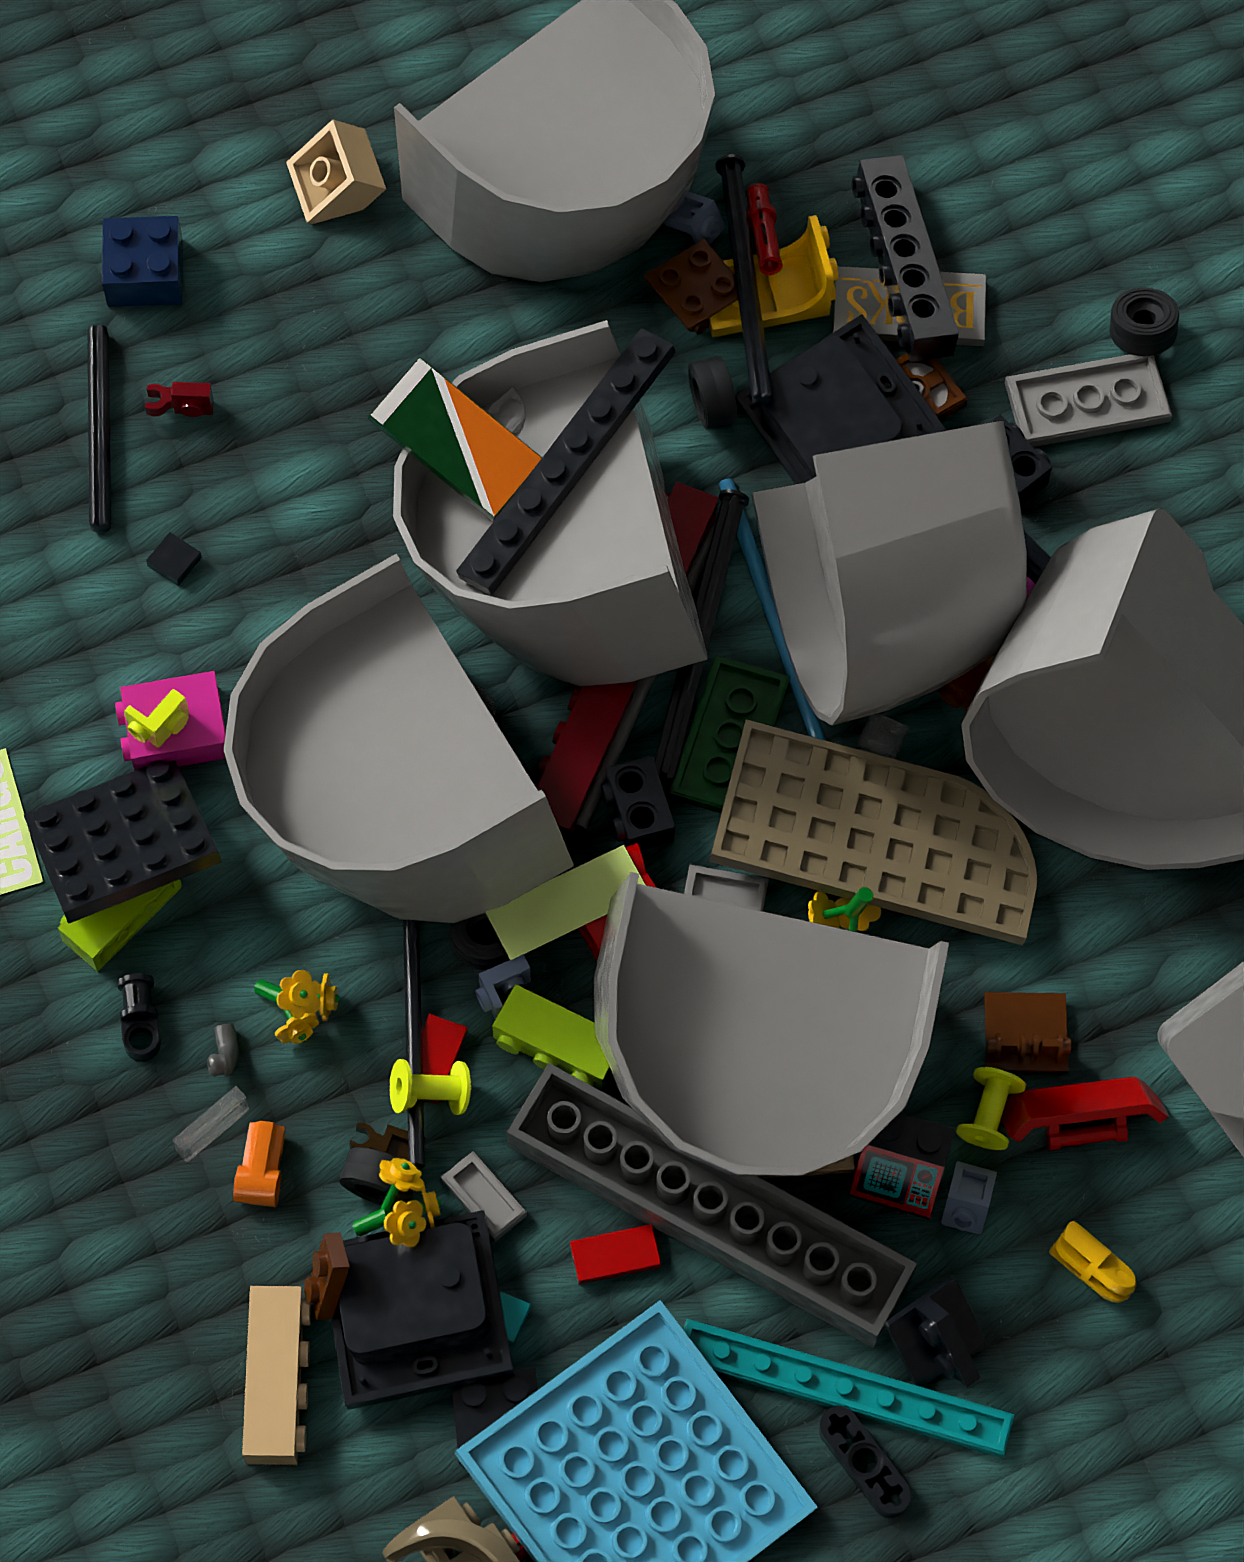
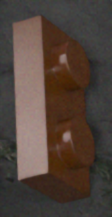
M324 1233L319 1251H315L313 1254L311 1276L305 1279L304 1284L305 1299L307 1303H312L316 1320L333 1319L350 1267L341 1233Z

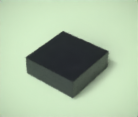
M169 532L146 562L149 568L179 586L201 560L202 556L199 550Z

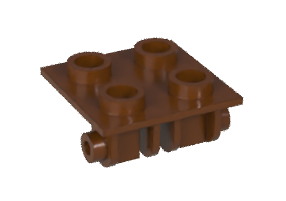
M702 239L644 275L645 280L688 331H695L697 334L703 333L708 328L709 324L706 322L708 318L738 300L735 274L705 239Z
M984 992L986 1067L1015 1072L1069 1071L1068 1055L1071 1053V1039L1067 1038L1066 993Z

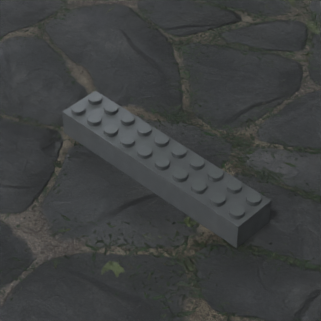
M550 1063L546 1066L507 1131L509 1148L643 1222L652 1224V1227L872 1348L875 1347L885 1329V1322L891 1318L913 1278L917 1263L756 1175L727 1174L671 1149L633 1108Z

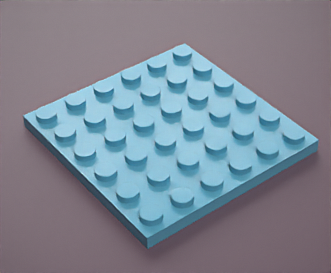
M661 1300L469 1440L454 1453L534 1562H748L818 1508Z

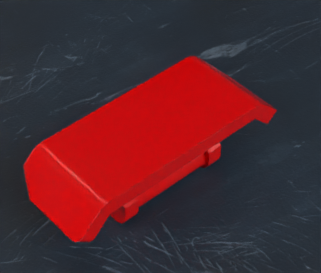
M1125 1077L1025 1090L1022 1093L1013 1094L1006 1101L1001 1119L1009 1137L1017 1142H1021L1033 1128L1045 1127L1048 1150L1055 1151L1060 1150V1147L1112 1140L1124 1142L1128 1140L1126 1116L1147 1113L1162 1124L1169 1115L1160 1098L1145 1082L1137 1077ZM1113 1118L1112 1124L1059 1131V1125Z

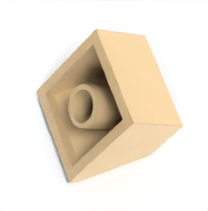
M336 120L330 121L286 162L307 223L310 224L361 211L386 190L364 128Z

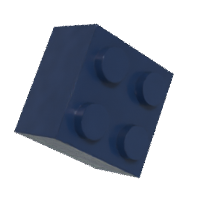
M178 216L103 218L102 286L107 307L183 304V238Z

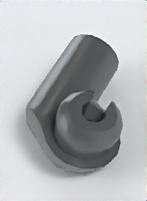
M222 1024L214 1028L218 1054H211L207 1059L209 1074L214 1077L222 1074L224 1077H227L235 1071L239 1059V1048L234 1024Z

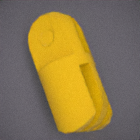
M1075 1221L1069 1222L1064 1232L1061 1233L1056 1243L1051 1247L1049 1253L1102 1298L1114 1303H1121L1129 1299L1137 1284L1132 1270Z

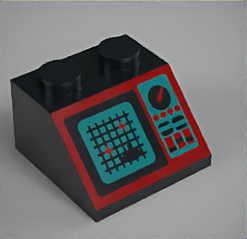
M898 1113L861 1150L849 1197L929 1220L955 1129Z

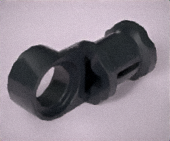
M143 973L125 975L117 981V987L122 991L124 1008L120 1012L122 1041L125 1051L131 1059L145 1062L154 1058L161 1048L157 1010L152 1007L151 988L154 987V978ZM147 1032L153 1036L151 1046L144 1050L133 1048L130 1045V1041L136 1033Z

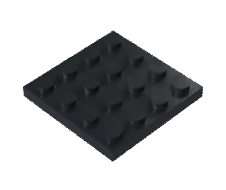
M175 760L169 762L155 761L149 766L117 776L110 781L87 790L79 791L72 796L49 805L41 806L37 810L24 814L68 924L222 863L218 849Z

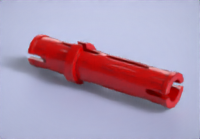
M755 183L750 185L745 191L749 207L747 212L749 226L753 229L760 272L768 276L775 275L783 268L775 230L776 210L770 203L768 187L762 183ZM762 225L765 226V229H766V232H765V233L763 232Z

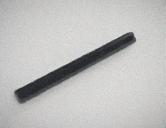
M92 325L87 330L89 524L94 532H107L111 529L109 333L104 325Z

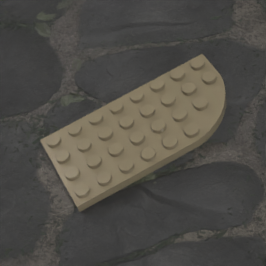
M745 721L709 862L850 900L860 888L867 887L873 892V899L869 905L1023 946L1027 938L1037 888L1035 860L1026 836L1017 821L1005 808L994 801L989 793L974 783L955 775L754 721Z

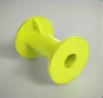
M398 1059L395 1062L390 1077V1100L392 1108L396 1113H405L407 1109L415 1105L417 1099L448 1100L454 1115H463L465 1113L471 1093L470 1073L465 1062H455L449 1075L412 1074L407 1060Z
M991 1067L976 1068L973 1077L985 1086L973 1124L958 1125L956 1134L963 1140L982 1148L992 1150L1007 1149L1009 1140L997 1132L1008 1094L1024 1092L1026 1084L1018 1076L1004 1070Z

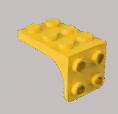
M817 215L808 217L807 229L797 241L779 249L780 258L782 259L781 263L783 264V268L779 273L769 276L762 274L758 266L757 254L753 255L763 328L830 315L831 300H836L834 281L839 279L835 258L828 257L827 248H829L830 243L826 226H820ZM733 259L725 260L724 263L734 273ZM738 300L708 318L712 338L743 332Z

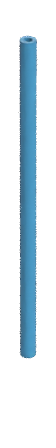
M731 478L724 479L719 483L721 491L725 489L737 490ZM743 509L737 537L787 676H790V685L809 736L827 741L819 718L816 717L795 676L777 617L769 579Z

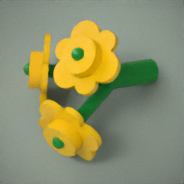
M867 887L860 888L851 900L839 898L835 903L833 900H828L826 893L818 891L814 894V900L808 903L810 922L834 928L841 926L852 932H857V929L859 931L867 930L869 922L877 921L881 916L880 907L869 905L873 899V892Z
M298 970L294 972L292 978H283L280 982V987L263 979L257 981L254 987L255 994L277 1003L288 1019L286 1025L281 1026L275 1032L276 1038L282 1044L289 1042L297 1044L307 1040L313 1034V1029L319 1024L315 1013L319 1010L320 1015H322V1021H328L331 1010L337 1009L338 1001L340 1000L337 986H332L329 973H324L321 985L317 981H312L310 973L306 970Z
M393 1158L391 1162L382 1160L379 1165L381 1169L379 1177L385 1183L391 1184V1187L381 1208L353 1222V1229L358 1236H363L384 1226L385 1230L391 1233L390 1241L393 1245L403 1244L406 1247H414L419 1242V1232H422L426 1227V1220L421 1217L423 1211H427L430 1227H435L433 1217L441 1215L439 1207L442 1205V1201L436 1198L435 1191L426 1193L424 1182L420 1178L422 1174L416 1169L414 1164L400 1158ZM411 1189L422 1192L424 1202L420 1203L415 1200H410L407 1203L397 1201L393 1209L391 1208L399 1190L406 1192Z

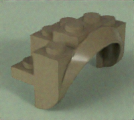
M453 1496L399 1533L384 1548L382 1555L387 1562H399L408 1555L420 1551L426 1562H519L515 1554L520 1549L507 1529L499 1532L493 1522L485 1528L480 1527L481 1522L470 1505L466 1502L460 1506ZM452 1549L462 1551L461 1554L452 1560L448 1558L453 1553Z

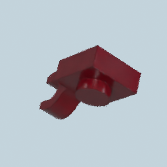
M172 382V387H165L159 384L147 385L148 397L160 398L157 403H145L146 414L149 416H161L171 408H174L176 414H183L187 417L213 415L214 398L211 383Z

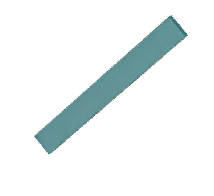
M686 1319L684 1332L718 1375L830 1408L843 1406L850 1409L857 1416L1000 1458L1004 1457L1015 1414Z

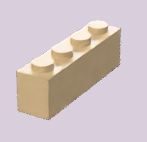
M250 1286L242 1456L246 1464L298 1465V1452L306 1451V1426H299L300 1409H307L308 1384L301 1383V1367H309L310 1344L309 1341H303V1325L311 1324V1303H307L304 1300L301 1286Z

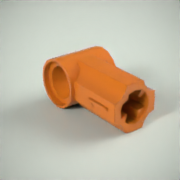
M268 1121L250 1122L243 1163L238 1166L236 1171L233 1202L276 1208L281 1187V1170H279L285 1140V1127Z

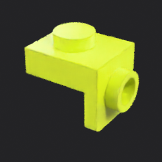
M175 689L169 692L148 717L130 705L124 711L129 733L141 743H146L148 740L157 748H160L172 733L177 734L184 728L190 714L186 697Z

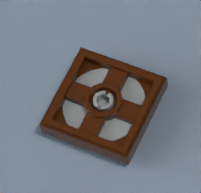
M906 353L896 359L940 421L967 406L968 399L937 358L909 362ZM888 382L882 383L885 388H891Z

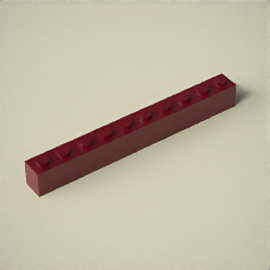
M676 482L671 494H665L687 577L693 565L691 562L699 545H702L707 534L706 529L708 526H713L718 515L719 497ZM638 680L626 683L583 686L582 689L575 688L568 704V710L571 713L567 722L560 721L555 730L552 743L556 744L552 755L551 757L545 755L539 765L537 777L541 779L536 789L544 792L563 840L570 843L576 830L573 827L580 809L582 810L585 805L589 788L595 775L598 776L603 765V757L610 742H613L619 729L617 726L625 709H628L634 696L632 693Z

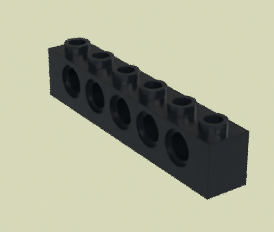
M903 155L860 160L857 176L852 177V192L855 198H860L862 225L864 228L868 227L871 234L869 241L872 256L878 257L879 280L881 286L887 287L889 293L888 309L890 316L896 317L898 322L897 338L901 348L905 347L909 362L953 356L959 331Z

